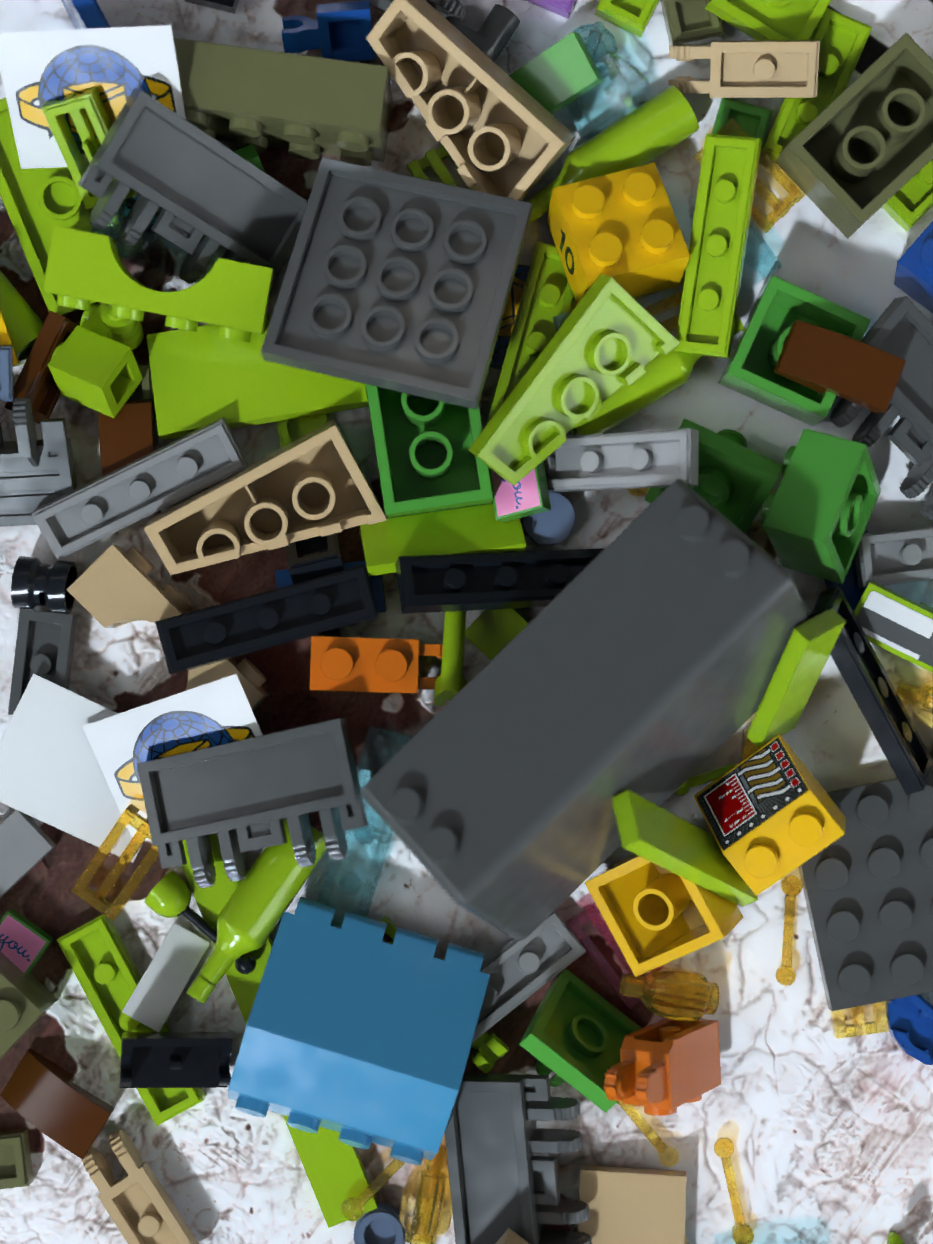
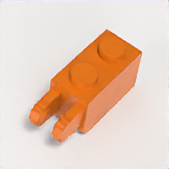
M311 636L310 690L417 694L419 689L435 690V680L440 675L436 677H420V656H436L438 659H442L443 644H421L420 639Z
M670 1016L625 1035L620 1048L621 1062L607 1069L603 1087L606 1098H609V1100L623 1101V1104L643 1106L644 1113L654 1116L672 1115L677 1112V1107L682 1104L700 1101L702 1094L721 1085L718 1020Z

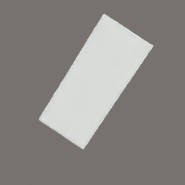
M173 923L122 1012L151 1029L160 1032L209 947L210 942Z

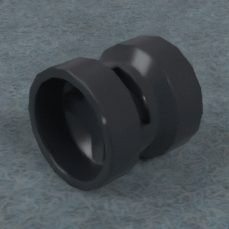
M19 556L13 570L11 583V600L14 608L32 610L38 605H44L51 612L69 614L73 608L75 598L67 589L77 580V566L75 562L56 560L53 564L48 565L42 564L35 557Z

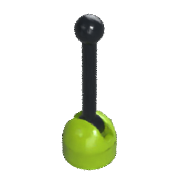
M170 871L154 886L144 903L156 914L166 918L183 915L211 941L216 943L217 930L189 907L191 893L188 884L174 871ZM246 953L235 960V967L238 972L249 974L256 968V959L252 954Z

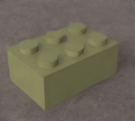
M906 32L787 144L775 162L847 239L933 159V60Z

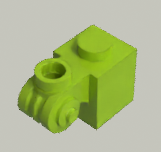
M91 303L89 311L84 310L80 326L77 325L66 341L56 347L48 367L63 397L115 418L143 380L132 350L142 343L144 330L140 321L111 316L112 305Z

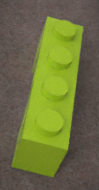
M53 225L43 292L58 294L56 305L89 311L90 302L95 301L112 305L111 316L143 322L146 311L166 315L165 326L197 332L198 322L220 326L219 337L250 342L252 332L264 334L275 270L273 268L218 258L209 273L193 286L179 291L161 292L143 285L129 273L120 258L115 238Z

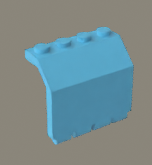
M300 897L295 914L285 911L283 913L245 1028L228 1087V1098L237 1101L235 1109L252 1116L265 1118L267 1111L288 1116L286 1124L301 1131L318 1133L320 1126L340 1132L338 1140L353 1147L369 1149L372 1142L392 1148L390 1156L402 1162L421 1165L423 1158L432 1160L438 1153L459 1092L488 986L490 974L480 972L485 953L448 943L444 958L441 960L434 957L439 939L397 927L393 943L389 944L382 941L387 923L346 911L340 929L331 926L336 907Z

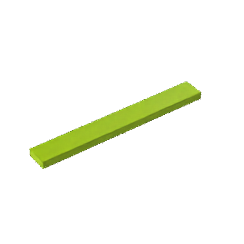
M213 833L209 834L216 868L215 884L206 888H199V885H196L186 839L182 841L187 864L182 865V868L203 919L217 930L218 916L242 880L233 882L228 878L222 860L218 835ZM270 935L259 949L249 952L256 959V968L253 972L249 974L238 972L234 961L225 973L246 1025L273 946ZM283 1115L284 1120L287 1123L288 1116ZM287 1125L328 1228L378 1208L379 1202L356 1147L339 1141L340 1132L319 1126L318 1133H309Z

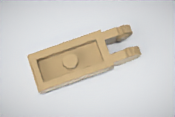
M820 40L712 41L711 45H669V58L676 59L677 61L711 59L710 79L680 76L668 80V86H675L682 94H709V98L817 97Z
M120 1128L110 1134L108 1138L114 1154L127 1172L116 1181L112 1169L104 1156L96 1148L91 1147L85 1158L81 1161L100 1192L98 1194L99 1200L128 1244H199L147 1161L142 1162L139 1150L124 1130Z

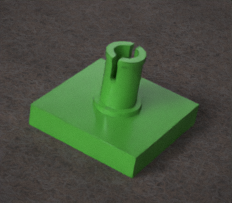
M684 418L679 429L691 428L699 430L698 486L690 487L746 534L777 481L783 465L748 449L744 436L735 430L724 429L715 433ZM667 487L650 488L644 500L652 503Z
M565 968L550 983L519 1045L538 1059L535 1065L538 1075H549L552 1071L555 1073L549 1079L550 1086L558 1087L566 1081L606 1113L618 1101L606 1098L603 1087L605 1073H607V1069H610V1066L621 1062L620 1048L625 1035L642 1028Z

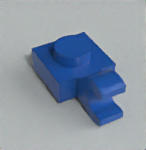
M370 0L317 4V20L301 15L282 18L283 30L281 33L284 53H299L307 50L321 49L322 58L343 61L375 59V51L366 39L373 29Z

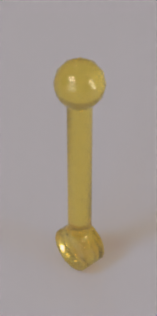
M786 875L780 882V889L785 894L782 960L775 976L777 982L783 986H790L796 980V972L792 968L796 895L802 891V882L794 875Z
M618 1101L617 1103L659 1152L660 1163L665 1167L676 1166L680 1158L677 1149L667 1146L633 1105L623 1104V1101Z
M721 1137L714 1144V1152L722 1161L735 1225L732 1228V1237L736 1244H751L754 1239V1233L751 1226L745 1222L731 1157L734 1153V1144L730 1139Z
M394 1159L357 1198L351 1197L346 1199L341 1207L343 1216L349 1221L359 1220L363 1216L364 1205L406 1162Z

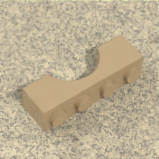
M112 544L67 589L104 628H117L130 622L143 620L155 623L159 620L188 613L187 610L192 606L191 602L171 583L163 588L150 575L155 567L134 546H131L126 551L123 547ZM232 658L188 670L186 690L237 674L252 711L270 695L262 687L267 679L246 658L240 663Z

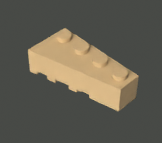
M394 0L366 37L383 64L388 66L389 73L405 96L411 98L426 120L427 123L425 125L435 140L442 143L458 166L457 171L469 188L472 187L475 191L524 201L576 138L570 130L426 0Z
M334 419L248 465L246 469L205 488L153 516L147 521L143 529L170 575L237 559L242 555L288 546L289 543L339 533L344 529L364 524L370 525L386 521L387 517Z

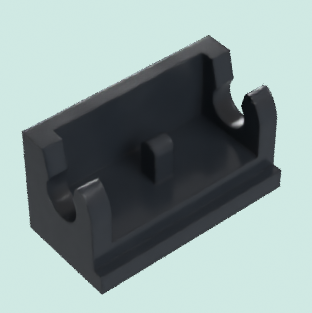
M122 1032L119 1088L228 1087L231 1080L230 1056L232 1055L233 1038L229 1032Z

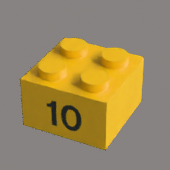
M655 162L553 188L546 221L577 305L600 274L612 277L633 298L679 286L688 264L690 253Z

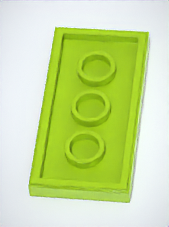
M268 314L266 317L264 334L252 332L250 342L219 337L220 326L213 324L198 326L197 332L178 329L146 335L158 435L162 440L183 437L224 417L230 429L369 407L366 384L265 361L261 349L272 314Z

